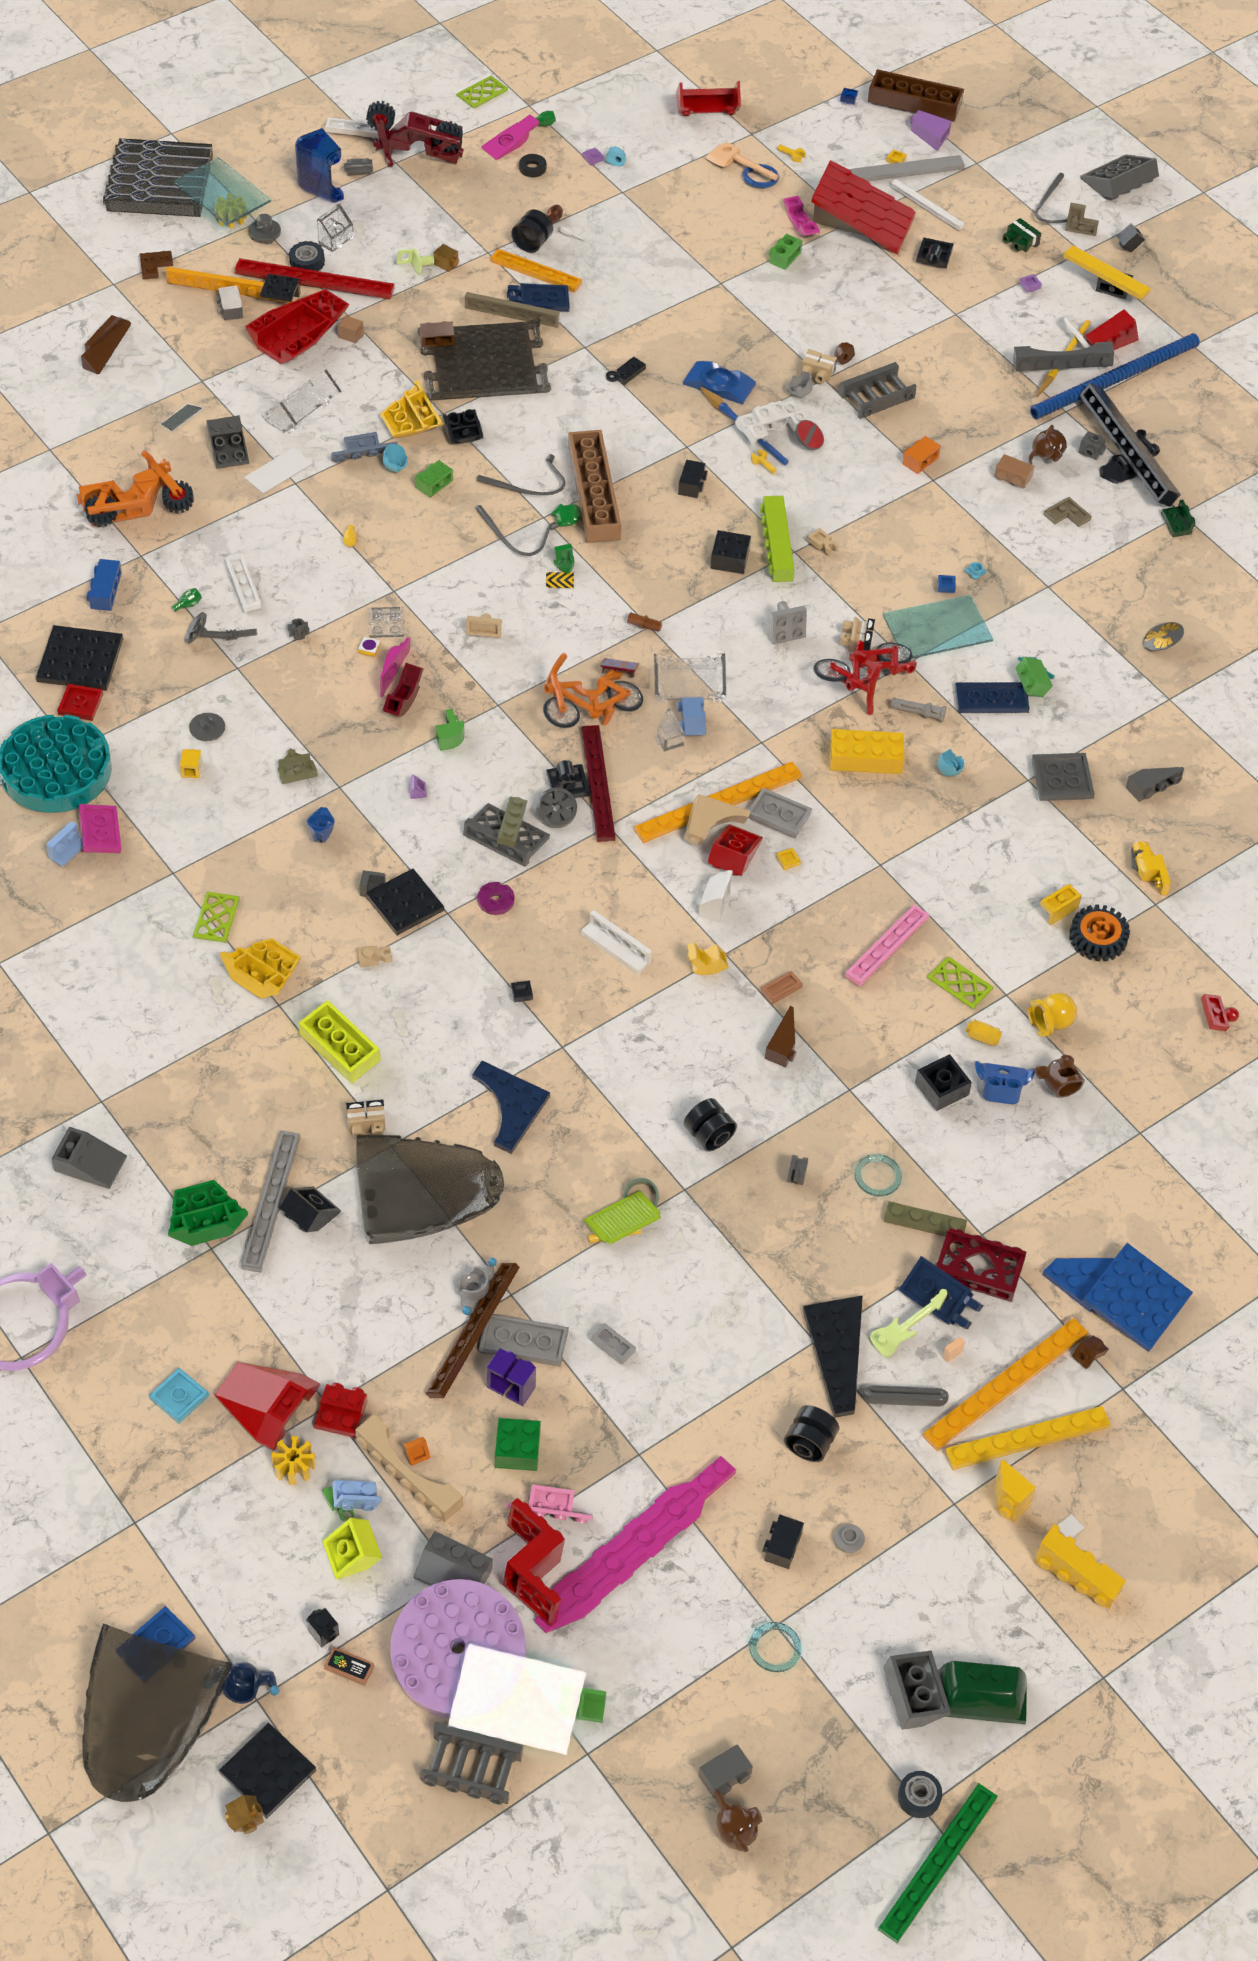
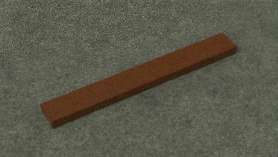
M502 1263L489 1284L488 1293L484 1298L480 1299L426 1392L429 1398H444L519 1270L520 1267L516 1263Z

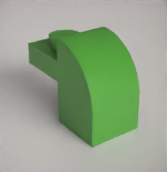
M453 709L445 710L446 724L436 726V740L440 751L453 749L464 740V721H459L458 715H454Z

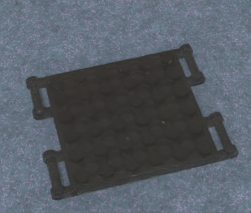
M532 319L527 322L453 326L455 334L454 346L423 348L421 342V354L425 356L434 355L436 373L432 371L424 372V379L426 380L428 390L426 395L430 401L535 394L551 391V384L547 376V364L540 363L538 366H534L532 348H541L544 344L540 336V321L538 319ZM419 327L417 331H418V335L420 336V341H421L420 327ZM533 329L534 340H530L528 330ZM536 374H541V385L537 383ZM433 381L438 382L439 392L434 391Z

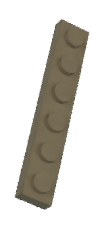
M470 292L465 294L466 309L555 328L559 326L560 311Z

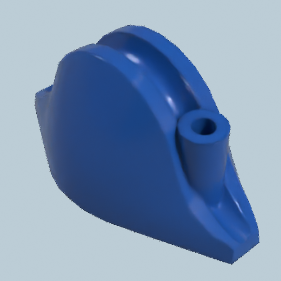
M320 807L307 819L308 830L314 842H318L321 839L322 843H325L333 831L335 820L327 807Z

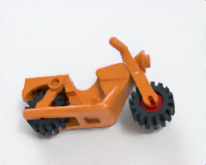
M143 450L141 455L147 460L148 470L133 475V484L128 491L122 492L116 482L112 480L79 486L80 494H77L78 504H82L83 511L86 512V517L91 526L98 525V527H101L104 524V527H106L107 523L111 525L113 522L150 516L153 512L160 487H162V499L165 508L169 509L170 512L175 510L176 514H178V511L184 513V509L188 511L189 507H192V503H194L192 487L187 482L184 484L182 480H180V483H178V480L174 481L168 473L171 472L169 461L166 462V459H163L157 464L153 456L146 450Z

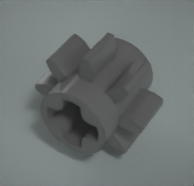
M301 618L294 619L291 624L287 625L289 637L293 636L296 640L305 639L306 634H310L308 622H304Z

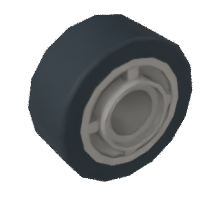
M914 1771L907 1774L902 1779L898 1790V1802L902 1810L915 1818H926L933 1815L938 1810L942 1799V1787L939 1780L926 1771ZM915 1792H923L925 1794V1797L920 1798L915 1794Z

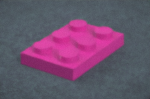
M79 804L78 812L83 852L121 853L122 847L117 807Z

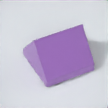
M413 774L409 783L410 798L427 797L426 782Z

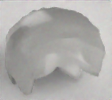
M804 371L799 377L792 376V380L785 387L787 392L798 397L810 394L813 388L811 374Z

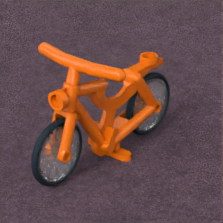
M562 653L556 660L547 677L546 684H544L545 693H553V697L545 702L543 713L551 724L560 728H570L578 723L580 713L575 704L587 710L593 719L600 718L603 714L604 717L601 721L603 726L610 722L615 712L614 707L630 712L638 710L643 704V695L634 684L627 681L612 682L613 680L620 679L622 673L616 672V670H610L606 676H600L596 683L598 688L595 690L584 689L581 681L559 682L557 673L567 659L566 653ZM571 688L575 693L589 697L590 704L566 689ZM606 691L609 699L599 704L598 696Z

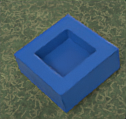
M938 575V592L955 593L956 576Z

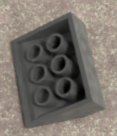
M1125 154L1081 175L1080 179L1103 197L1117 199L1119 195L1129 193L1132 189L1140 188L1142 184L1154 181L1153 179L1159 177L1157 159Z

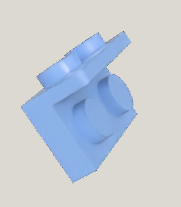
M72 821L46 844L49 859L62 867L83 849L82 838L79 836L77 824Z
M334 1480L332 1483L334 1508L372 1511L382 1502V1497L377 1496L376 1482Z

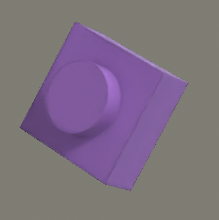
M596 147L582 152V157L590 166L604 161V155Z
M1034 274L1020 278L1019 283L1027 293L1041 289L1042 283Z

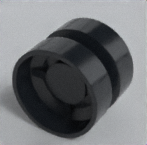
M531 209L512 228L511 236L514 243L521 250L527 253H535L552 235L553 224L545 213Z
M709 1098L697 1104L684 1119V1127L693 1137H696V1141L707 1152L714 1151L726 1144L737 1129V1123L728 1113H725L724 1108L715 1098Z
M805 1405L799 1409L794 1418L793 1424L784 1437V1443L798 1457L810 1462H821L824 1460L840 1426L837 1420L828 1412L815 1406Z

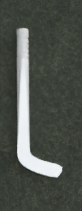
M1067 315L1064 320L1084 348L1090 347L1089 343L1072 323L1076 318L1073 315ZM1099 367V369H1100L1101 371H1104V370H1106V368H1107V367Z

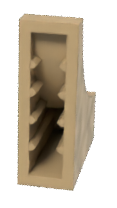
M698 794L693 802L684 840L693 845H702L707 833L712 828L728 822L744 824L749 818L750 811Z

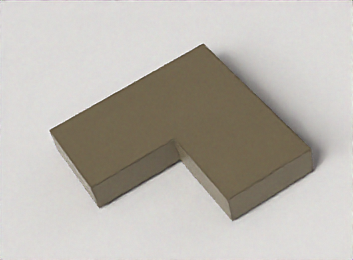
M1070 203L1065 231L1096 236L1099 220L1084 218L1086 205Z
M1070 497L1046 509L1043 514L1054 525L1068 518L1078 527L1091 521L1092 518L1087 511Z

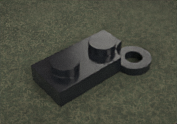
M632 357L619 367L617 372H607L606 380L609 382L618 381L626 385L646 369V364L636 357Z

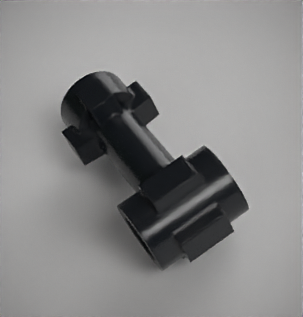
M1137 430L1135 433L1153 457L1157 456L1160 452L1159 446L1155 443L1152 444L1146 439L1147 433L1145 430Z

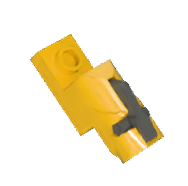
M1145 841L1134 843L1130 851L1132 869L1138 871L1142 881H1155V887L1159 889L1160 895H1168L1171 882L1163 855H1154L1149 843Z

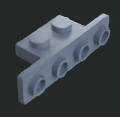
M377 432L344 437L346 450L332 452L331 461L342 462L348 458L359 459L365 455L370 457L376 456L379 453H383L388 445H398V442L379 444Z

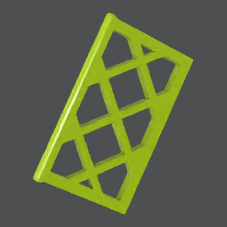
M491 75L456 93V96L474 109L508 91V88ZM478 86H482V87H481V90L474 89V88H476V87H478ZM484 87H493V89L484 90ZM495 87L502 88L499 91H495ZM469 93V96H463L462 94ZM472 93H480V97L472 96ZM483 94H491L487 97H483ZM471 100H478V102L473 103Z
M207 891L193 938L226 943L240 896ZM209 897L218 900L210 905L208 904ZM228 900L234 901L233 906L230 908L224 902ZM221 904L225 910L216 914L212 908ZM209 910L213 916L204 921V913ZM229 914L228 922L223 923L220 917ZM217 920L220 926L211 930L207 924ZM203 926L208 931L205 934L198 933L199 929ZM222 929L225 930L223 937L215 935L216 932Z
M949 956L927 976L928 979L972 1009L993 990V986ZM950 963L956 969L946 970L945 965ZM960 973L966 974L972 980H961ZM936 974H943L944 981H939L934 976ZM947 974H957L958 981H948ZM973 984L974 992H963L962 985ZM976 984H981L986 990L977 991ZM948 985H959L960 992H955ZM964 996H975V1001L971 1003Z

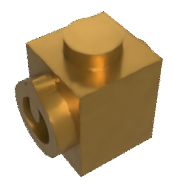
M242 1795L225 1805L227 1810L225 1819L228 1826L234 1832L249 1834L257 1830L256 1826L264 1823L263 1811L257 1802L256 1796Z

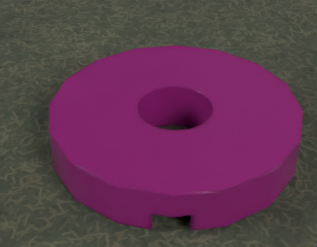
M489 882L483 885L477 894L478 906L482 911L491 915H501L508 912L513 907L515 901L514 892L507 884L503 885L501 882ZM493 896H499V897H500L499 900H493V899H491V898H492Z

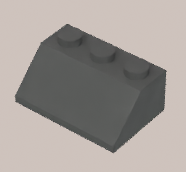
M434 1531L422 1552L414 1578L429 1586L456 1579L472 1580L485 1584L493 1570V1558Z
M932 1650L889 1657L883 1669L902 1730L923 1727L951 1713Z

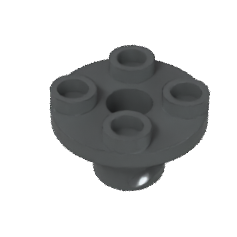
M260 214L257 217V221L253 222L249 227L250 238L258 242H264L267 245L272 244L281 235V227L278 222L272 220L269 214Z

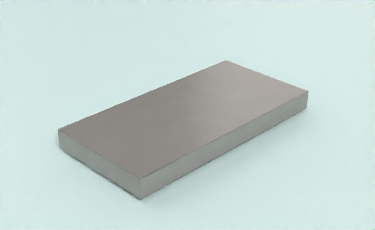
M493 1314L483 1330L479 1352L495 1355L499 1348L505 1351L513 1352L516 1355V1359L561 1367L569 1327Z

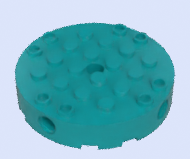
M53 714L31 719L16 727L8 739H4L0 747V777L5 791L19 805L37 812L60 813L77 809L79 804H88L104 790L111 776V757L105 736L95 725L90 722L81 721L79 717L71 715L54 717Z

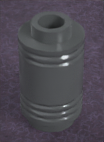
M347 159V163H344V171L348 172V175L370 174V172H373L372 159Z

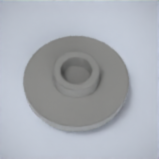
M844 1524L836 1530L834 1541L841 1551L855 1553L863 1547L865 1536L858 1526Z

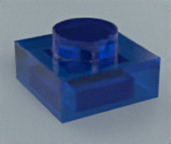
M843 88L840 102L855 105L858 90Z

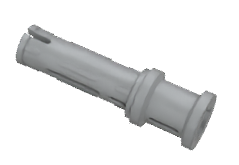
M893 697L891 704L892 709L921 714L927 719L929 717L940 719L941 722L944 721L947 708L946 706H935L932 703L921 704Z

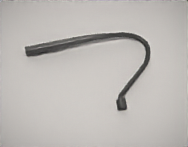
M1061 172L1050 185L1035 210V217L1041 222H1067V219L1046 220L1038 216L1039 209L1064 178V174Z
M552 454L548 455L546 461L562 480V486L555 491H530L479 474L477 476L478 482L530 495H553L561 492L565 487L564 477L552 464L555 458Z
M477 505L475 508L499 539L514 552L523 556H533L541 552L550 530L558 528L555 521L549 524L540 548L534 552L526 553L517 550L505 539L481 505Z

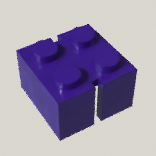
M499 1348L487 1366V1388L503 1396L510 1385L514 1383V1386L507 1395V1399L523 1407L536 1388V1367L528 1360L516 1359V1355L513 1352Z

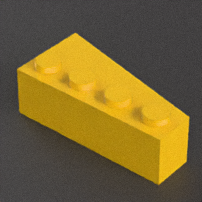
M1054 1523L1041 1541L1035 1562L1042 1569L1049 1570L1055 1574L1062 1582H1067L1074 1586L1079 1593L1086 1594L1094 1599L1098 1605L1110 1609L1122 1592L1126 1580L1104 1562L1097 1563L1096 1558L1093 1556L1094 1554L1089 1550L1082 1551L1075 1545L1076 1540L1070 1535L1067 1538L1059 1532L1060 1527Z

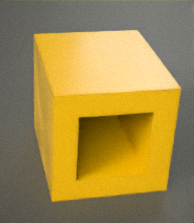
M183 749L180 761L181 777L200 779L202 767L201 750Z

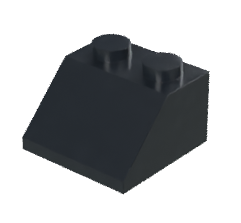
M314 1186L291 1188L279 1207L288 1219L295 1221L299 1225V1229L307 1233L319 1231L341 1212L336 1205Z

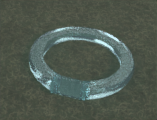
M868 1154L857 1164L855 1180L858 1186L867 1194L878 1197L887 1196L895 1192L900 1186L902 1172L899 1165L892 1158L883 1154ZM870 1162H884L894 1170L895 1182L884 1190L872 1189L862 1180V1168Z
M769 1622L756 1627L748 1641L750 1654L755 1663L770 1672H784L791 1669L799 1661L802 1652L801 1641L797 1633L791 1627L779 1622ZM779 1630L790 1636L795 1646V1652L788 1662L774 1665L761 1658L757 1651V1643L764 1632Z

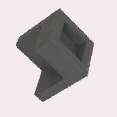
M363 870L359 884L360 896L366 897L368 891L386 883L385 873Z

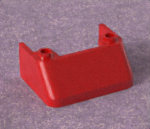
M740 81L736 82L734 88L683 89V83L679 82L676 89L678 113L681 116H690V114L697 113L736 114L735 112L739 111L741 107Z

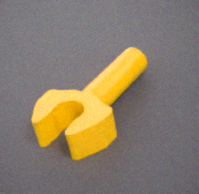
M779 144L777 149L791 155L794 162H801L802 157L805 158L806 154L802 148L793 150Z
M758 449V456L751 453V462L754 465L762 464L772 474L777 471L766 460V451Z

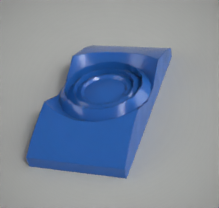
M696 361L684 379L683 384L701 390L700 387H703L721 398L743 405L755 387L756 381L740 370L729 371L712 361Z

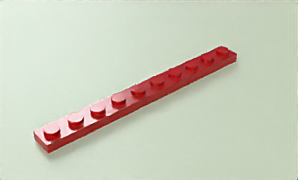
M239 258L235 267V274L267 278L268 273L300 278V284L387 299H391L395 289L394 283Z

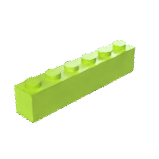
M784 495L763 496V503H760V513H763L761 523L762 526H765L763 528V537L767 539L765 540V550H768L767 563H770L768 566L769 575H772L773 582H793L795 569Z

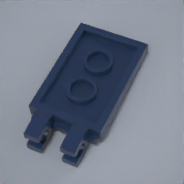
M520 283V286L508 285V301L560 312H569L568 285Z
M920 1256L899 1288V1291L924 1308L931 1303V1299L938 1295L941 1289H945L947 1297L939 1310L935 1309L931 1313L948 1325H954L956 1322L964 1329H969L972 1322L962 1316L961 1313L966 1306H969L976 1312H980L984 1305L972 1298L974 1294L971 1289L923 1256Z

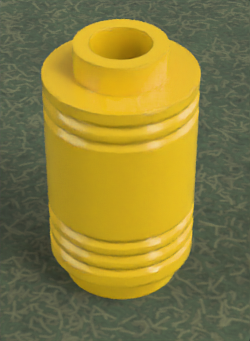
M976 1019L973 1022L969 1021L965 1031L968 1033L967 1037L991 1046H997L1002 1035V1031H999L1000 1028Z

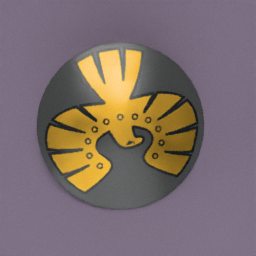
M1176 622L1157 625L1145 635L1144 645L1147 649L1153 651L1166 650L1181 640L1184 635V628Z

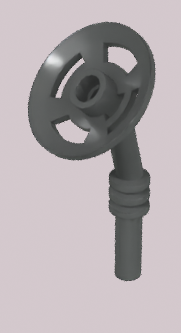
M201 612L190 624L185 635V643L190 644L198 637L227 640L235 638L236 640L238 637L256 636L258 632L257 628L246 630L234 629V631L231 629L230 631L226 630V632L208 631L205 628L207 614Z

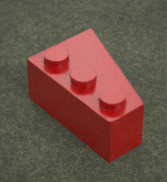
M1123 309L1085 335V339L1090 346L1095 345V342H1112L1113 349H1119L1139 340L1136 320Z

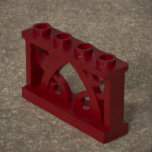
M948 1228L936 1266L973 1291L1012 1302L1027 1252L1019 1247H1010L999 1241H990L979 1235L964 1233L960 1229ZM952 1243L963 1246V1248H958L956 1246V1252L959 1254L958 1256L954 1254L950 1249V1245ZM946 1254L953 1259L949 1265L943 1264ZM984 1254L990 1260L994 1269L985 1270L980 1275L974 1274V1269L967 1259ZM1004 1259L1016 1262V1266L1011 1270H1004L1003 1268L1010 1265ZM966 1266L968 1271L961 1270V1268ZM989 1274H997V1275H992V1277H993L994 1279H991V1278H987V1277H986V1276L989 1275ZM1015 1274L1012 1285L1007 1284L1005 1275Z

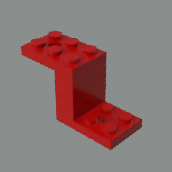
M516 1498L511 1503L507 1526L521 1537L527 1545L507 1562L503 1586L548 1626L552 1627L557 1622L561 1598L556 1591L550 1590L543 1583L542 1578L560 1563L565 1538L560 1531L554 1530L542 1516H538L532 1511L527 1503Z

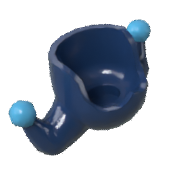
M238 1662L230 1668L219 1669L211 1681L206 1683L208 1690H214L216 1684L224 1682V1695L232 1702L239 1704L251 1702L256 1697L259 1687L263 1685L271 1687V1695L275 1696L280 1692L274 1672L258 1670L253 1664L248 1662Z

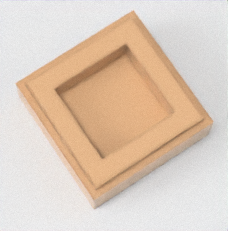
M958 1337L945 1346L943 1359L948 1363L961 1354L965 1341Z

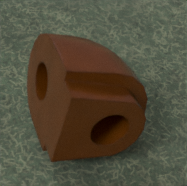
M848 342L840 343L834 351V357H837V361L842 365L848 363L855 356L854 346Z

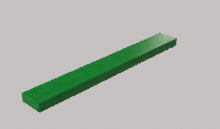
M978 1783L887 1914L878 1931L898 1944L997 1800L998 1796Z

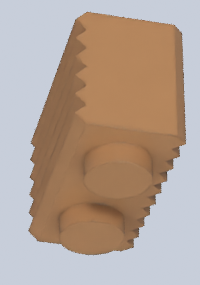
M1004 454L996 465L994 476L1000 480L1013 483L1015 486L1025 488L1033 476L1035 466Z

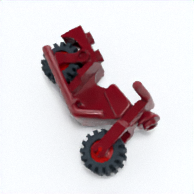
M377 101L369 105L366 120H368L367 123L368 125L370 124L371 128L375 127L374 130L378 132L379 138H375L373 147H376L375 151L384 149L385 159L389 167L394 166L391 158L392 150L409 151L411 144L416 141L424 142L426 156L457 164L459 157L462 158L464 148H461L463 126L457 125V123L453 124V121L447 122L411 111L391 129L396 115L393 106L389 107L390 104L388 102L384 104L385 101H382V103ZM431 125L436 126V130H433Z

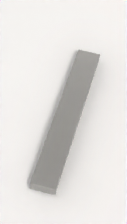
M957 155L849 170L866 181L962 170L965 164L961 156Z
M280 1131L241 1263L242 1270L262 1272L280 1210L279 1207L283 1200L300 1141V1134Z

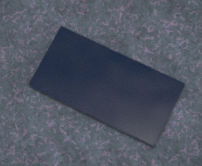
M1021 682L955 683L958 713H1029L1028 694H1026Z

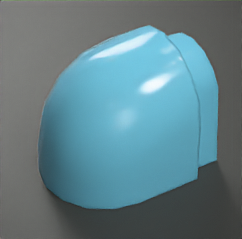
M610 147L606 162L614 166H623L626 162V153L619 147Z

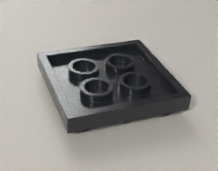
M414 868L366 893L368 901L396 936L444 911V905Z
M267 1723L219 1769V1774L241 1795L256 1796L257 1802L263 1811L262 1815L267 1819L317 1769L270 1723Z

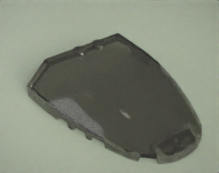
M357 1135L356 1170L364 1234L368 1244L409 1240L450 1229L485 1214L499 1202L504 1189L502 1170L495 1160H489L480 1150L455 1143L453 1146L441 1144L439 1140L434 1142L422 1141L419 1137H415L414 1140L402 1139L400 1135Z
M103 1623L90 1668V1680L86 1690L87 1699L83 1717V1764L91 1785L103 1796L119 1802L143 1800L159 1790L179 1767L204 1730L223 1692L233 1664L136 1636Z

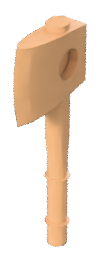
M728 142L718 145L706 157L709 161L722 167H727L735 160L773 180L778 178V175L741 156L740 148Z

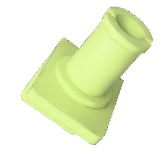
M405 249L398 251L396 263H412L419 275L421 274L422 266L434 265L433 255L419 256L416 249ZM403 254H409L407 259H401Z

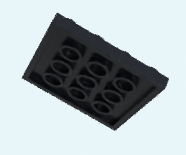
M53 625L36 675V681L64 686L72 684L107 691L124 639L123 634Z

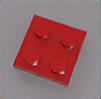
M68 684L57 709L58 715H71L93 721L103 697V690Z

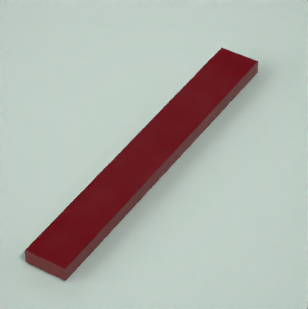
M581 726L597 842L615 841L616 837L600 726Z

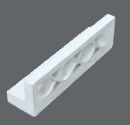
M593 910L590 913V923L581 930V935L637 975H640L651 965L652 950Z

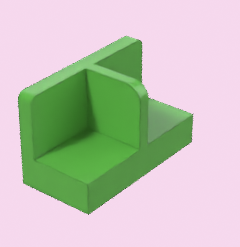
M562 1685L558 1717L602 1723L606 1691Z

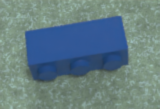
M99 559L98 566L94 567V578H91V590L87 592V601L90 602V609L112 610L122 574L120 561Z

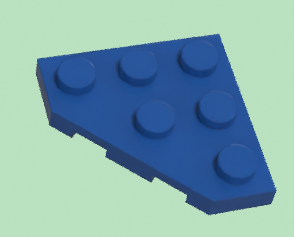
M1056 1258L1043 1271L1042 1275L1091 1312L1092 1309L1084 1304L1082 1300L1114 1258Z

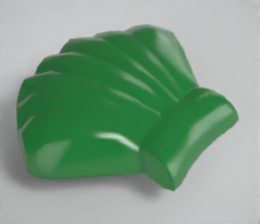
M559 504L550 515L555 516L558 526H571L580 519L581 511L580 507L575 504Z

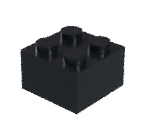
M717 530L711 554L710 569L744 574L750 552L751 536Z
M950 1054L918 1069L915 1084L936 1111L969 1096L972 1084L971 1080Z

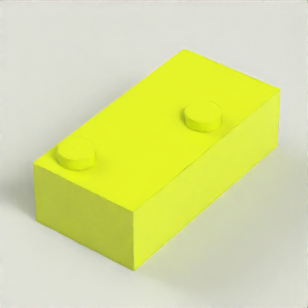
M329 1000L298 1023L300 1035L351 1084L381 1061L380 1049Z

